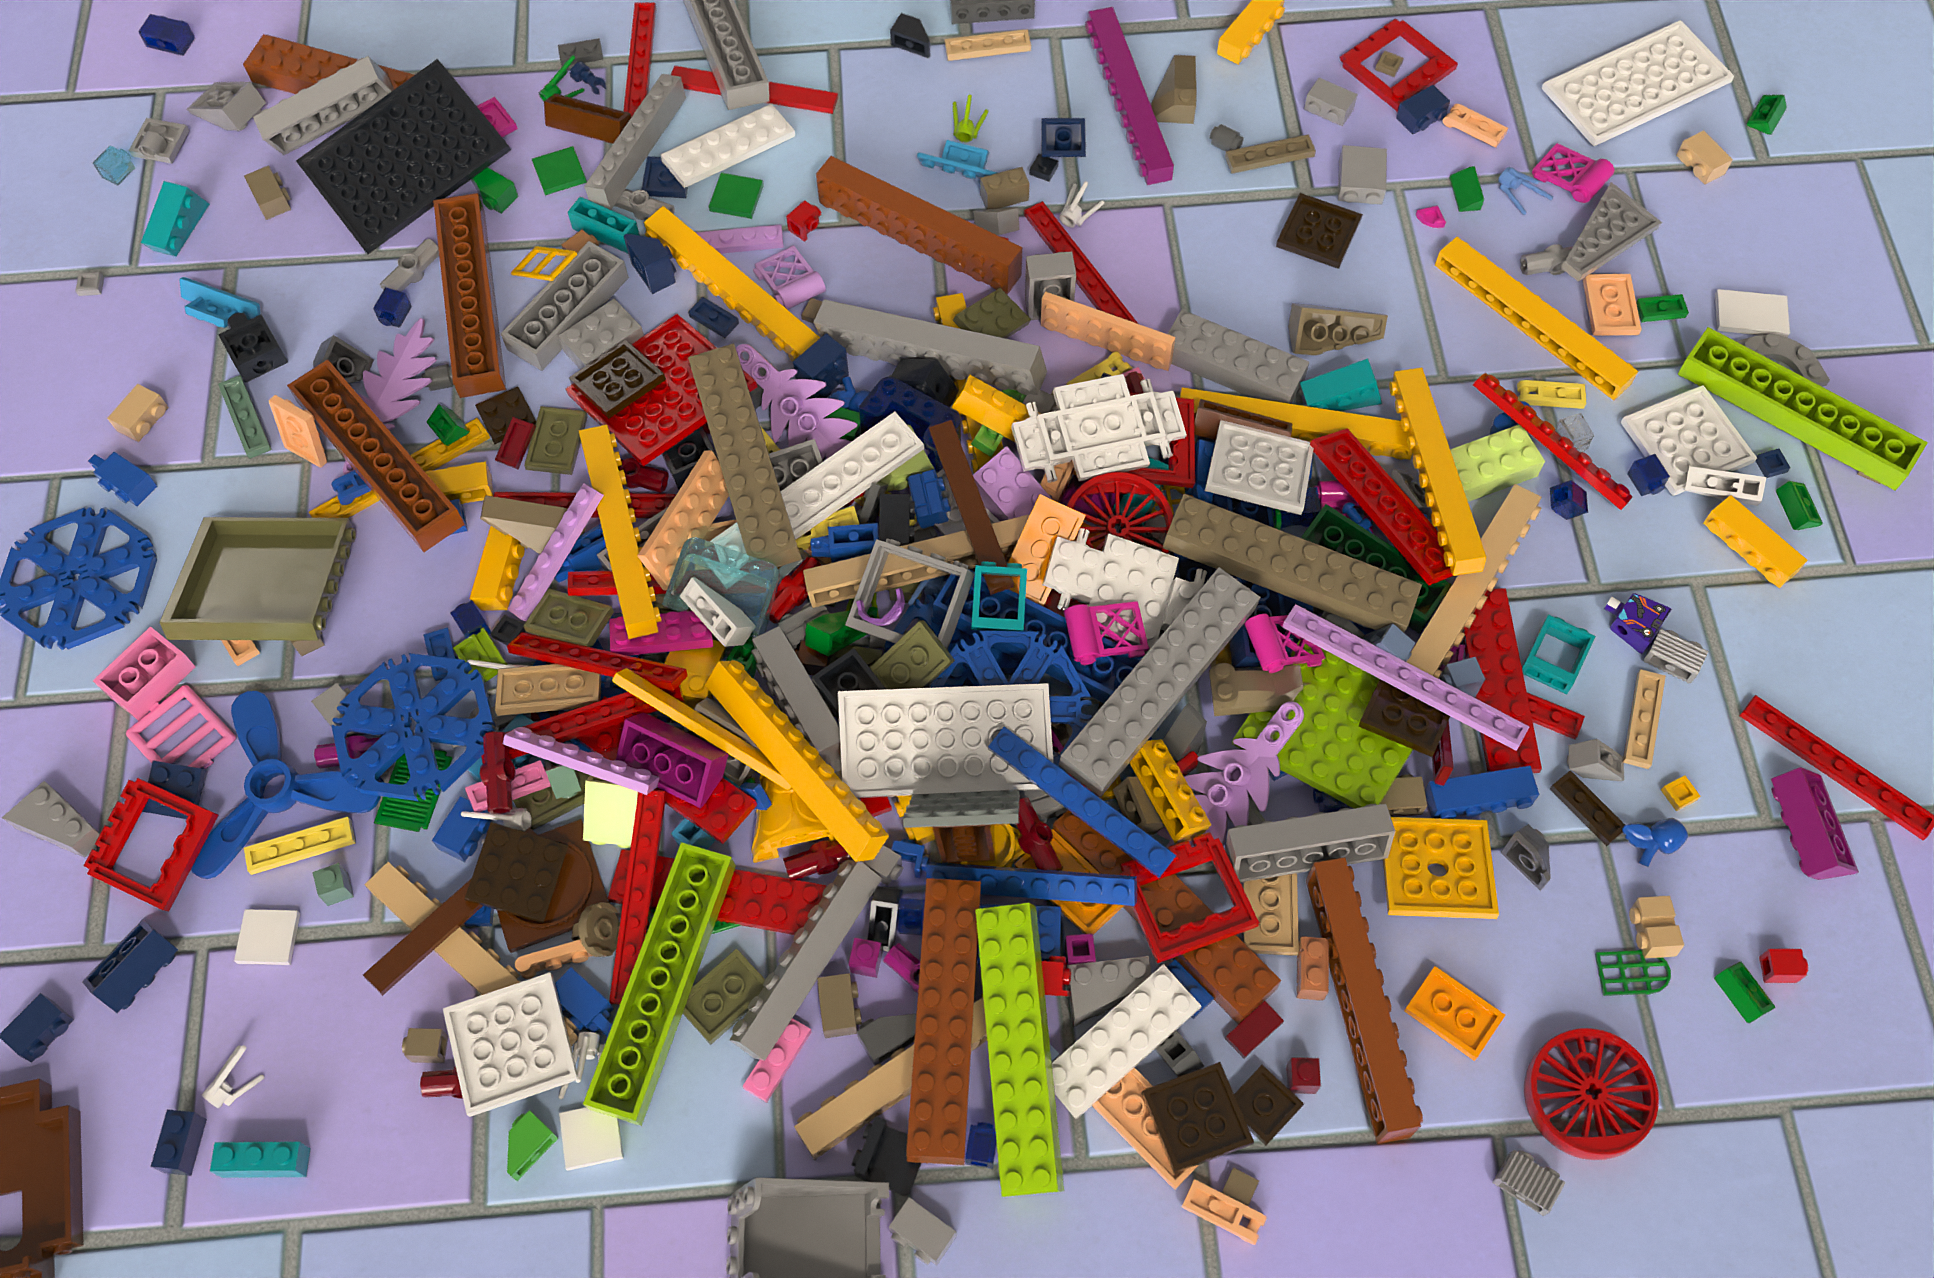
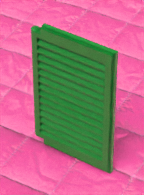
M434 749L438 770L443 771L449 768L452 757L446 756V751ZM405 753L395 763L388 782L390 784L403 785L410 779ZM429 788L425 792V800L418 793V801L383 797L374 824L420 832L421 828L427 830L439 795L436 796L432 788Z

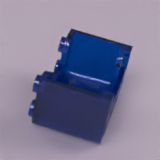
M882 378L859 406L861 433H865L893 412H896L907 425H911L916 436L923 442L924 448L930 451L928 458L936 473L940 472L943 466L932 440L929 427L952 420L961 443V417L959 413L896 378Z

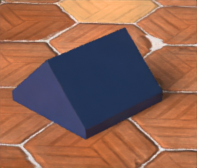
M1041 118L1042 157H1086L1085 118Z

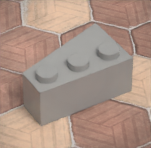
M45 781L2 817L15 829L29 833L36 838L48 841L84 858L90 854L92 849L98 847L95 845V842L100 833Z
M1149 956L1067 965V968H1071V983L1068 985V991H1071L1069 999L1073 1027L1116 1007L1151 976Z

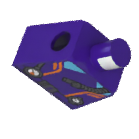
M1636 593L1630 596L1626 604L1611 597L1604 608L1616 616L1610 629L1641 654L1650 644L1672 610L1668 606Z

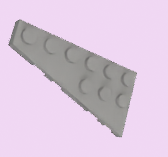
M1611 182L1561 268L1579 282L1657 230L1662 222Z

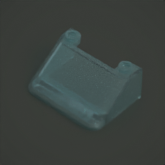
M698 537L688 539L682 547L662 606L679 612L690 609L680 595L690 579L695 577L748 615V618L756 625V628L750 635L751 637L755 638L764 634L767 629L780 577L778 568L772 563Z

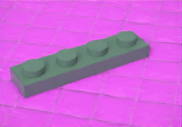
M241 375L219 383L218 386L248 458L251 459L272 450Z

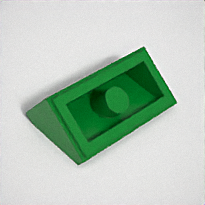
M1763 95L1749 118L1747 126L1772 135L1787 108L1785 95Z
M1475 166L1450 175L1449 178L1458 211L1481 210L1484 196Z
M441 404L437 405L426 422L446 446L470 433V430L454 411Z
M1788 481L1776 490L1794 530L1823 525L1805 484Z
M1741 961L1714 977L1720 988L1747 1023L1755 1021L1776 1008Z

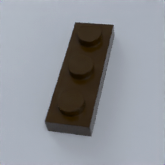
M1571 770L1550 787V790L1606 846L1623 833L1622 828L1625 824Z

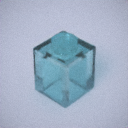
M109 146L93 162L101 178L117 186L135 169L130 160L131 156L125 150H118L112 146Z

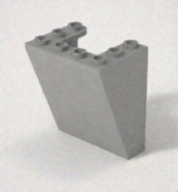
M754 1178L732 1193V1197L728 1199L727 1210L728 1214L731 1215V1226L727 1230V1243L731 1245V1253L726 1262L727 1274L730 1275V1278H885V1275H880V1217L885 1215L884 1209H881L880 1198H889V1183Z

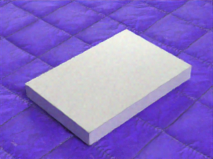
M1717 289L1715 293L1717 331L1789 336L1790 325L1787 296Z

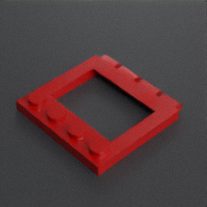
M1393 19L1383 28H1380L1354 46L1353 49L1340 56V60L1343 63L1342 67L1396 111H1398L1400 103L1435 85L1455 71L1458 65L1455 60L1404 20L1398 21L1397 19ZM1401 36L1430 60L1390 88L1364 67L1361 62Z
M1129 393L1130 396L1138 395V393ZM1175 397L1187 435L1184 439L1174 440L1169 443L1173 454L1169 458V470L1140 468L1124 473L1140 476L1156 485L1193 488L1195 485L1194 399Z
M139 778L135 782L128 780L120 797L126 799L125 802L117 801L108 818V821L113 823L112 827L104 825L95 842V845L101 847L100 850L92 849L83 866L89 869L88 875L163 911L169 912L219 814ZM148 799L157 801L188 816L185 821L187 825L183 833L177 836L173 844L174 851L170 858L164 861L160 869L162 874L157 883H154L151 888L112 870Z
M1210 832L1192 838L1194 847H1191L1188 840L1167 847L1176 857L1160 878L1156 877L1134 859L1120 864L1122 873L1119 875L1137 876V903L1132 908L1157 964L1259 926L1256 914L1220 839H1214ZM1213 861L1234 907L1161 933L1140 886Z

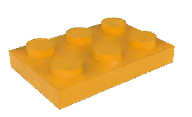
M1436 966L1433 967L1404 1010L1408 1015L1474 1061L1478 1058L1505 1017L1504 1013Z

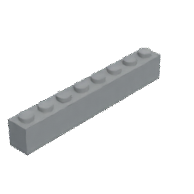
M661 74L585 184L584 187L589 201L610 210L613 208L685 101L686 94L681 77Z
M847 860L840 865L837 870V877L833 883H830L824 889L822 900L811 909L808 914V921L804 927L795 933L793 944L789 950L783 952L778 960L779 965L765 979L763 983L764 988L749 1003L748 1012L745 1017L735 1024L732 1030L733 1035L729 1040L754 1059L765 1061L817 981V978H819L881 882L882 878L862 861Z

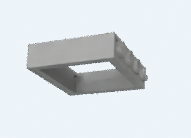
M876 539L845 626L895 644L904 636L865 622L858 615L856 601H863L865 612L867 613L888 554L890 553L960 577L938 639L948 651L975 574L968 570L969 565L954 560V563L950 564L945 562V557L931 553L929 557L922 554L923 550L909 545L908 549L899 547L900 542L886 539V542Z

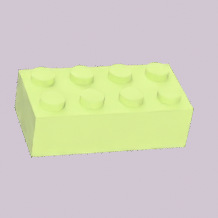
M1520 425L1450 449L1468 502L1538 477L1545 463L1530 436Z

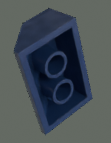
M142 920L82 983L91 994L118 1013L121 1009H127L134 1002L135 995L141 988L148 987L154 981L155 974L162 966L166 967L174 960L178 949Z

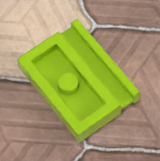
M484 627L480 629L481 632L477 635L473 634L453 647L459 659L465 662L471 659L508 665ZM471 665L472 669L468 672V674H471L477 669L483 676L484 682H487L498 674V669Z

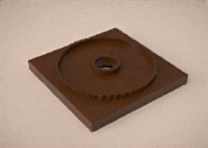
M582 819L538 835L542 838L569 845L544 922L540 923L497 910L510 953L572 931L573 925L579 923L581 914L586 907L600 902L609 903L590 842L583 840L584 823Z

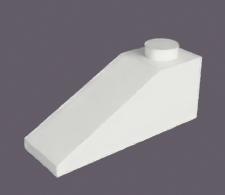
M1689 466L1685 491L1722 500L1732 495L1742 504L1758 506L1762 502L1766 477Z
M695 577L690 579L680 595L682 600L724 647L744 645L756 628V625L740 608Z

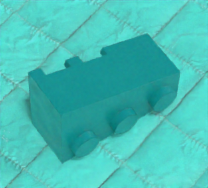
M163 181L141 243L153 251L177 257L210 204L188 187Z
M1369 359L1300 382L1308 407L1341 412L1382 404Z

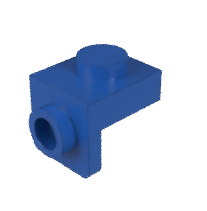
M908 839L894 840L892 851L901 855L902 861L916 863L914 869L915 878H921L922 871H926V864L929 862V856L925 853V846L918 845Z

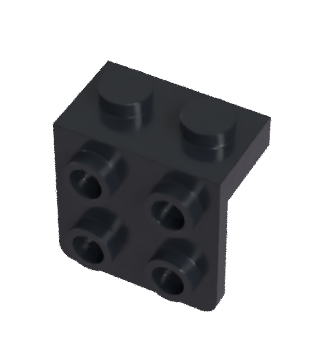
M875 1116L873 1124L868 1122L862 1138L866 1140L862 1151L857 1149L852 1166L855 1167L854 1173L857 1178L867 1182L889 1183L890 1191L908 1196L911 1193L922 1163L907 1162L908 1134L888 1127L886 1120Z

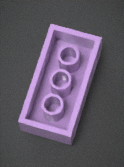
M1007 446L973 474L984 506L1000 522L1029 515L1039 494L1052 499L1029 471H1023L1021 462Z

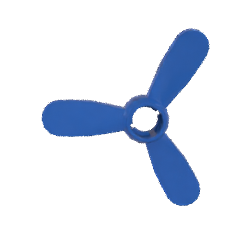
M247 691L239 695L231 705V715L239 742L253 766L246 775L244 782L247 798L208 835L191 871L202 879H211L223 872L247 844L268 813L284 812L290 809L296 802L329 811L362 814L374 809L378 805L381 796L361 794L353 786L358 778L349 784L341 775V772L329 771L299 775L291 765L282 761L279 729L271 702L261 692ZM285 775V782L281 791L273 797L264 799V789L268 782L274 777Z

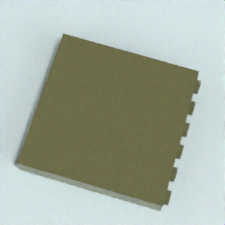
M204 517L159 622L167 640L319 641L322 630L326 628L327 614L332 610L334 594L338 592L339 579L344 575L345 561L350 557L351 544L356 539V532L351 527L349 518Z

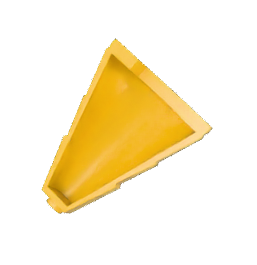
M760 774L761 786L772 802V805L767 810L756 809L757 818L751 849L753 863L779 858L777 848L824 837H829L831 842L837 841L793 788L786 790Z

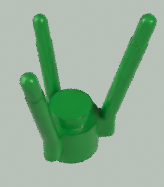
M574 55L566 61L551 81L539 91V96L543 102L554 94H561L557 84L567 74L566 69L575 59ZM584 88L573 91L564 96L572 98L580 93H583Z

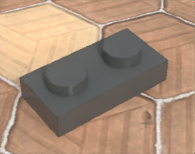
M599 38L558 45L562 66L572 55L575 56V59L570 65H575L580 61L587 63L604 60Z
M881 481L877 483L872 482L871 487L865 491L864 498L866 500L864 506L857 513L859 524L875 523L880 509V494L886 493L888 484Z

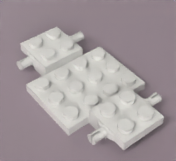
M1124 374L1055 387L1053 394L1058 411L1039 414L1036 402H1032V404L1030 402L1026 404L1029 418L1012 423L1011 425L1023 471L1044 469L1047 482L1051 483V481L1055 482L1058 480L1054 467L1073 460L1078 481H1083L1106 473L1126 472L1148 467L1150 461L1145 446L1159 445L1163 459L1172 457L1173 454L1169 443L1174 440L1184 439L1187 435L1174 391L1164 393L1153 392L1151 380L1145 379L1140 382L1144 393L1130 396Z
M1079 529L1076 541H1070L1057 536L1042 584L1043 586L1055 589L1061 594L1057 608L1061 610L1063 607L1062 610H1066L1070 599L1087 604L1089 607L1138 601L1149 650L1158 640L1160 629L1166 631L1204 586L1207 571L1204 570L1202 572V569H1197L1194 582L1177 577L1174 579L1179 560L1178 557L1108 534L1102 551L1086 545L1089 534L1087 529ZM1132 609L1122 610L1118 615L1130 624L1134 621ZM1096 613L1098 622L1107 627L1112 618L1105 613ZM1116 621L1109 628L1121 638L1127 631L1125 627ZM1129 631L1124 640L1134 646L1140 645L1139 637Z

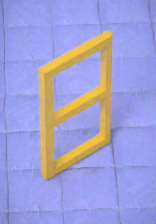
M535 246L511 271V275L553 281L575 258L577 253L572 250ZM537 253L548 254L532 272L521 271ZM556 255L567 256L550 275L539 274Z

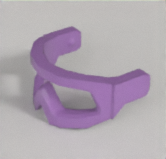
M896 589L897 601L891 611L884 615L882 619L871 618L865 612L862 600L856 601L858 615L863 620L877 626L890 625L903 612L905 600L902 589Z

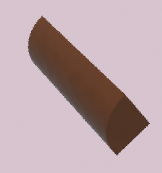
M554 94L544 101L545 126L614 144L631 119V113L559 94Z
M1203 399L1199 401L1194 419V434L1216 440L1220 420L1291 437L1293 423Z

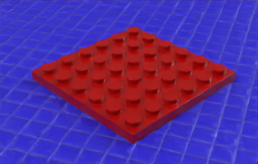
M678 314L631 344L664 373L666 380L610 419L573 385L565 389L568 396L600 426L607 425L609 434L614 433L616 441L642 466H645L707 423L688 357L717 349V347ZM743 370L749 391L751 392L758 387L756 380Z

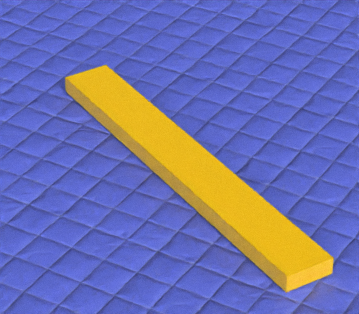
M476 418L465 424L470 433L448 446L438 439L411 454V456L424 471H433L490 439V436L479 419ZM370 491L355 498L348 505H341L336 496L309 511V514L312 518H349L380 500Z
M626 668L615 674L612 681L786 790L792 789L773 764L757 748Z

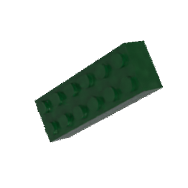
M1325 504L1301 536L1304 540L1422 584L1408 627L1418 633L1423 629L1452 586V584L1445 580L1428 585L1396 548Z

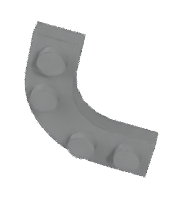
M1769 334L1736 341L1768 359L1785 363L1795 373L1822 387L1826 386L1830 381L1811 350L1790 338Z

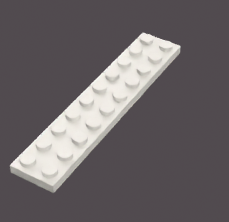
M893 412L781 491L795 539L801 537L870 488L872 482L877 483L925 449L923 442L896 412ZM737 522L698 549L699 554L726 588L752 571Z

